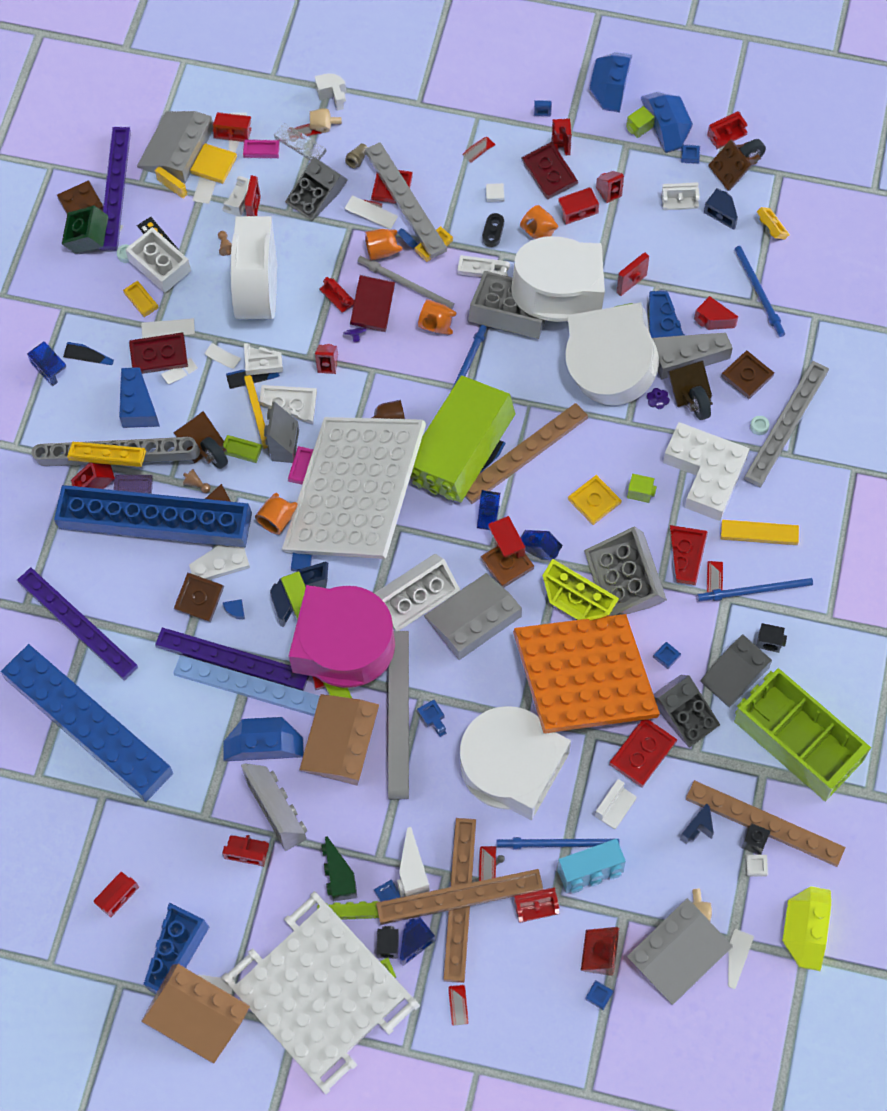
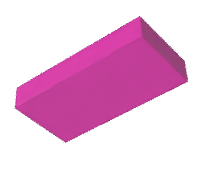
M244 140L243 157L279 158L280 142L279 140Z
M297 447L288 482L303 484L314 449Z

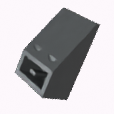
M313 157L285 202L313 221L339 195L348 179L321 160Z
M272 401V406L267 411L269 424L265 425L264 429L268 454H271L272 461L293 463L299 437L298 421L280 405Z
M679 675L653 694L660 714L689 748L720 726L719 721L690 675Z

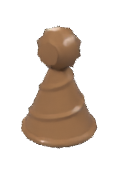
M223 230L218 232V238L221 239L219 254L229 256L232 243L226 239L227 233Z
M194 469L188 474H183L186 477L183 485L201 487L200 489L204 493L210 491V485L208 483L203 484Z

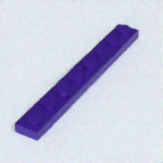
M112 127L103 212L108 215L103 247L100 250H117L119 245L131 135L130 127Z
M32 567L17 579V582L124 681L138 668V665Z
M163 627L155 643L157 648L301 691H304L309 675L293 673L291 665Z

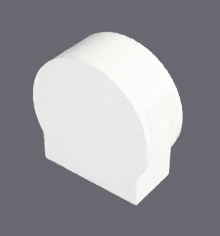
M272 216L235 217V229L231 247V294L236 319H274L278 263Z
M558 236L541 237L524 244L518 250L514 262L511 292L516 304L533 317L554 322L568 321L567 315L602 309L605 295L602 244L579 242Z
M641 302L567 315L570 337L566 346V364L578 387L588 398L604 405H622L639 398L650 388L658 372L659 355L649 333L647 313Z
M513 706L490 709L477 716L469 724L462 737L460 766L464 783L474 797L482 803L497 809L512 810L532 821L570 754L571 740L556 732L544 734L539 717L526 709Z

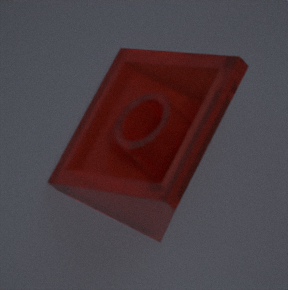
M619 927L586 930L581 971L613 976Z

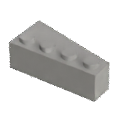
M726 332L652 338L658 350V373L661 380L669 378L667 371L703 360L704 366L731 359L733 347Z

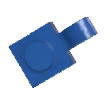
M435 699L417 708L427 727L433 725L439 737L447 734L446 728L441 721L445 716Z

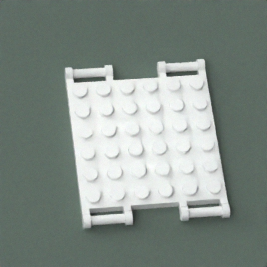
M313 891L310 894L311 897L293 914L287 915L284 918L285 922L294 930L264 959L251 948L248 951L249 954L231 971L225 972L221 977L240 999L250 1006L249 1009L327 1095L331 1091L330 1088L351 1068L354 1069L357 1066L356 1062L347 1054L378 1024L390 1035L394 1031L393 1028L412 1010H417L420 1005L324 900ZM317 903L320 907L298 926L295 922ZM255 960L258 965L236 984L233 979ZM406 999L408 1004L387 1023L384 1018ZM343 1058L346 1062L323 1082L321 1078Z

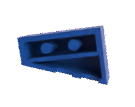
M140 367L121 368L119 418L123 428L160 427Z

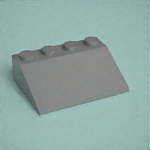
M166 111L137 164V168L155 173L156 168L162 167L178 180L186 183L191 174L190 169L213 131L212 116L197 111Z
M484 271L470 304L468 321L539 339L545 320L529 315L516 304L511 292L513 277Z
M635 526L584 550L595 584L619 598L609 616L627 615L649 609L667 600L644 532Z
M485 573L424 615V617L457 659L461 660L521 618L522 607L506 589L489 574Z
M242 764L241 767L247 785L284 850L287 851L307 840L305 834L308 832L303 821L298 822L295 817L298 813L293 804L289 805L286 799L288 796L284 788L279 789L276 784L279 780L274 771L269 772L267 766Z
M687 898L627 957L673 1005L733 946Z

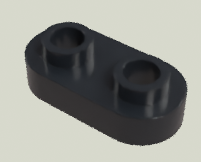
M492 213L486 219L482 241L488 247H495L500 243L504 228V217L501 214Z

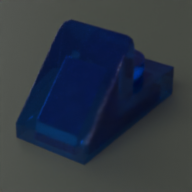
M481 491L477 528L490 530L489 524L498 520L501 493Z

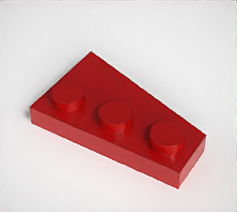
M670 525L677 583L696 586L708 532L706 530Z

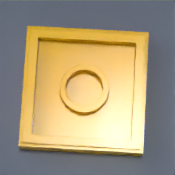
M204 143L190 169L191 174L224 184L237 159V153Z
M597 475L568 496V500L592 525L600 521L622 502Z

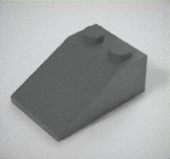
M742 634L724 652L700 682L730 708L770 668L772 659Z

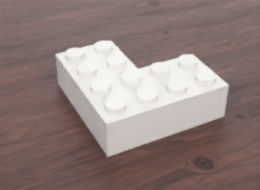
M678 422L665 451L663 463L696 475L687 496L685 508L721 521L748 458L750 448Z

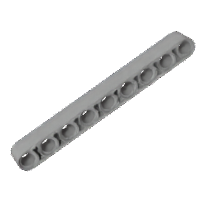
M191 437L84 442L145 448L146 454L143 462L193 460L200 454V448ZM72 442L37 444L31 451L33 458L41 466L87 465L89 463L68 460L67 455ZM193 446L191 450L186 451L188 447ZM174 447L172 451L168 452L169 448Z
M394 631L395 651L389 664L388 799H409V631Z

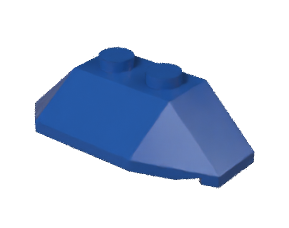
M614 52L596 58L589 89L603 110L620 113L633 57L632 54Z
M662 92L641 96L644 107L655 117L654 129L664 152L668 153L682 149V145H684L693 123L681 96Z
M283 717L242 719L223 741L224 762L303 758L304 755L303 737Z

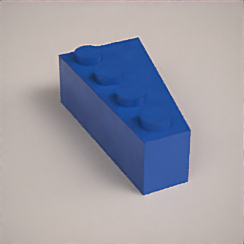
M170 902L167 907L166 918L162 923L160 938L157 939L155 954L151 959L144 981L145 987L154 994H157L172 965L179 964L185 968L188 966L210 928L204 919Z

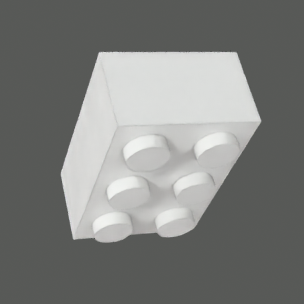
M153 227L125 249L128 261L164 293L191 272L189 259Z

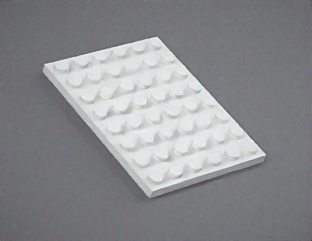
M324 417L297 500V508L293 513L282 550L285 553L386 559L426 426L425 421L420 419Z

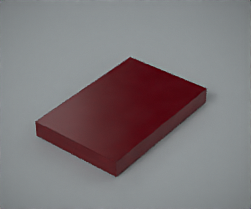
M553 142L521 157L525 167L547 200L578 184L577 178Z
M360 275L350 325L386 332L395 282Z
M184 332L129 340L132 368L140 367L142 374L188 367Z

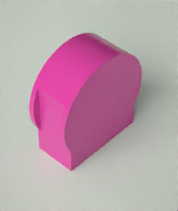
M306 585L289 652L292 672L315 676L327 684L344 688L358 687L379 677L389 666L395 651L392 617L383 600L373 592L357 586H338L328 589Z

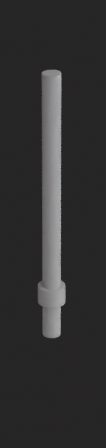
M359 256L357 262L368 267L370 271L378 272L435 302L453 309L455 303L380 266L381 264L374 260L370 261L363 256Z

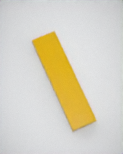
M251 375L245 376L246 388L263 449H266L268 445H266V437L264 436L265 423Z
M72 441L67 458L70 461L142 467L146 450L145 448Z
M722 519L721 540L798 545L799 525Z

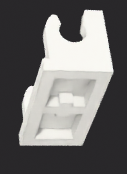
M238 176L236 179L238 181L229 199L224 202L222 210L235 216H242L245 210V197L250 179Z
M698 182L662 184L663 211L699 209L698 200H700Z

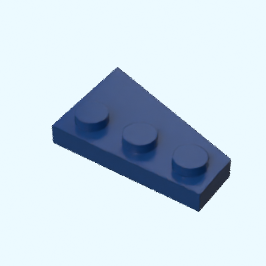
M649 291V333L652 338L685 336L681 329L680 321L675 314V308L668 291Z

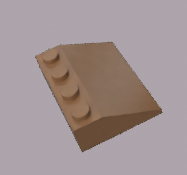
M320 694L299 770L358 786L379 704L361 699Z
M174 964L141 1022L214 1064L239 1028L250 1006L185 967Z

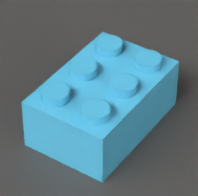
M616 838L558 859L557 871L565 892L577 893L583 890L584 886H596L601 884L602 880L609 877L611 880L620 877L621 873L624 872L626 860Z

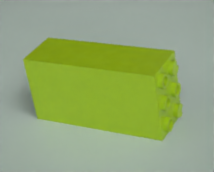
M461 375L422 436L410 476L412 484L418 488L423 487L432 494H440L448 500H455L461 503L516 415L510 393Z
M777 668L774 672L770 671L764 677V682L761 686L757 684L751 690L750 694L752 695L748 699L743 698L737 705L738 709L735 712L734 722L826 802L865 761L871 747L781 669Z

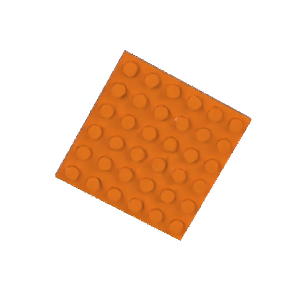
M626 614L606 616L596 620L581 619L514 628L513 634L544 734L659 717L660 712Z

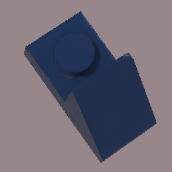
M328 562L297 570V572H300L305 587L306 585L327 587Z
M707 803L681 834L680 840L686 845L690 840L694 841L700 834V831L710 839L713 838L714 830L711 811Z

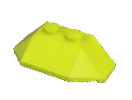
M554 559L551 560L542 575L549 603L577 620H596L609 616L619 600L615 595Z
M810 886L787 902L782 942L795 959L799 968L821 971L827 945L832 905L831 890Z

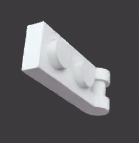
M460 255L457 274L482 277L484 271L508 276L507 271L510 269V263L503 260Z

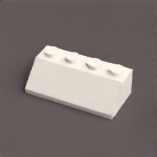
M433 554L374 594L380 597L388 607L392 617L393 629L400 631L459 592L460 588L445 559L437 554Z

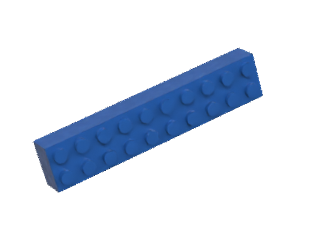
M62 485L54 521L59 529L246 548L252 511L249 503Z
M30 644L23 648L0 671L9 684L145 803L174 774L168 763Z

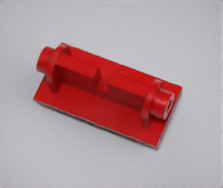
M324 278V285L319 290L341 313L354 305L355 300L334 279Z

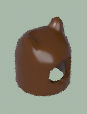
M401 399L379 404L375 408L374 416L371 418L405 419Z

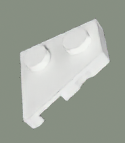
M244 343L246 375L283 372L282 354L280 352L269 351L262 347L256 349L250 347V344Z

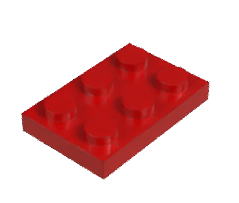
M649 719L641 720L610 761L609 765L643 788L676 744L677 739Z

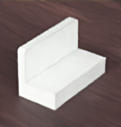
M617 779L595 813L597 819L613 829H617L637 799V796L624 788L625 783Z

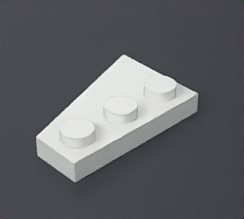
M261 385L259 402L260 405L271 408L272 401L276 402L292 417L314 424L317 388Z
M218 545L189 564L191 574L212 580L249 569L250 565L245 548Z

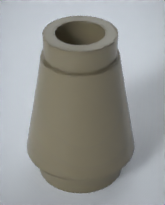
M361 143L347 153L345 162L349 167L357 168L362 164L366 156L365 148H367V145Z

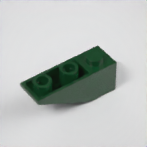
M325 836L322 852L323 856H327L328 863H324L325 876L329 875L330 883H326L328 896L332 895L333 902L358 898L354 872L329 837Z

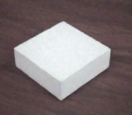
M504 183L486 184L487 202H504Z
M746 855L747 877L768 876L767 855Z

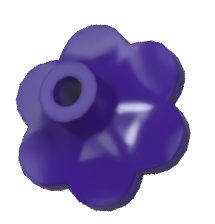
M356 328L344 331L343 334L351 335L353 342L360 341L359 334L367 330L366 328Z
M654 388L652 392L647 394L650 407L663 409L664 405H668L670 402L666 390Z

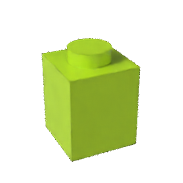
M642 106L627 117L626 128L629 133L639 138L654 127L655 117Z
M632 473L627 498L649 503L650 498L655 497L657 486L654 485L655 478Z

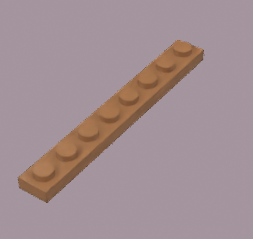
M574 403L482 471L466 494L467 500L471 504L475 503L587 420L588 415L577 403Z
M695 780L686 797L687 801L702 808L707 803L710 806L711 812L747 828H750L751 823L770 830V838L835 867H838L846 848Z
M456 818L451 887L472 883L476 819ZM470 906L449 910L444 982L465 983Z
M539 869L382 901L376 903L380 925L543 890V884Z

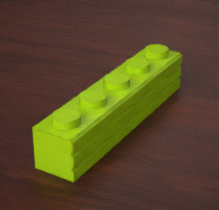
M361 901L356 904L354 902H346V904L335 902L328 905L341 920L379 918L376 905L379 901H372V903Z

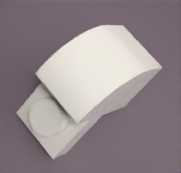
M333 73L314 76L319 99L324 100L333 97L337 111L344 110L343 102H346L345 94L347 93L346 83L343 78Z

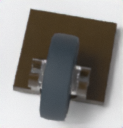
M703 360L667 371L676 406H687L691 412L694 411L699 420L710 418L711 405H713V402H711L712 393Z

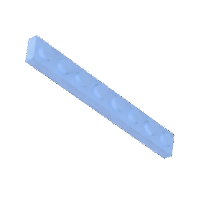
M180 655L173 672L175 676L311 716L315 715L320 697L319 695Z

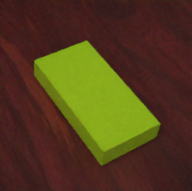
M230 435L226 436L223 447L227 449L225 455L257 463L263 448L262 444Z

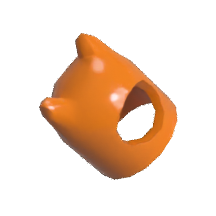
M535 205L524 215L520 227L533 239L552 236L554 231L558 229V224L553 216L540 205ZM534 219L531 223L527 225V222L529 220Z
M382 228L365 232V241L370 261L388 258L402 251V246L397 245L395 238L398 234L397 230Z
M427 299L419 315L418 327L434 333L451 335L453 334V330L450 328L452 317L456 316L457 313L444 304Z
M274 493L262 505L255 515V519L264 529L279 535L291 520L298 503H289L280 498L278 493Z

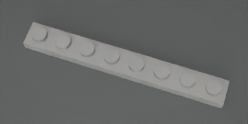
M379 142L365 148V154L430 258L432 259L447 252L446 245L382 143Z
M815 361L811 362L747 471L744 480L760 488L762 487L829 371L828 367Z

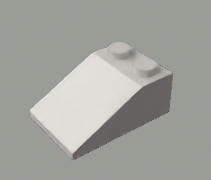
M411 827L407 828L399 871L400 879L397 880L401 897L430 892L429 882Z

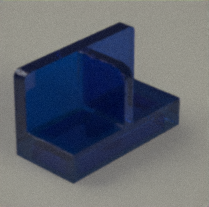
M43 341L29 351L27 356L35 369L53 387L58 383L55 375L65 369L66 364Z

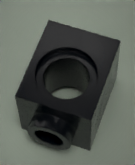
M761 623L756 646L759 649L779 653L781 646L785 647L787 635H784L785 628Z
M751 823L742 849L761 855L771 831Z
M383 926L382 929H377V958L398 959L399 930L395 929L394 926Z

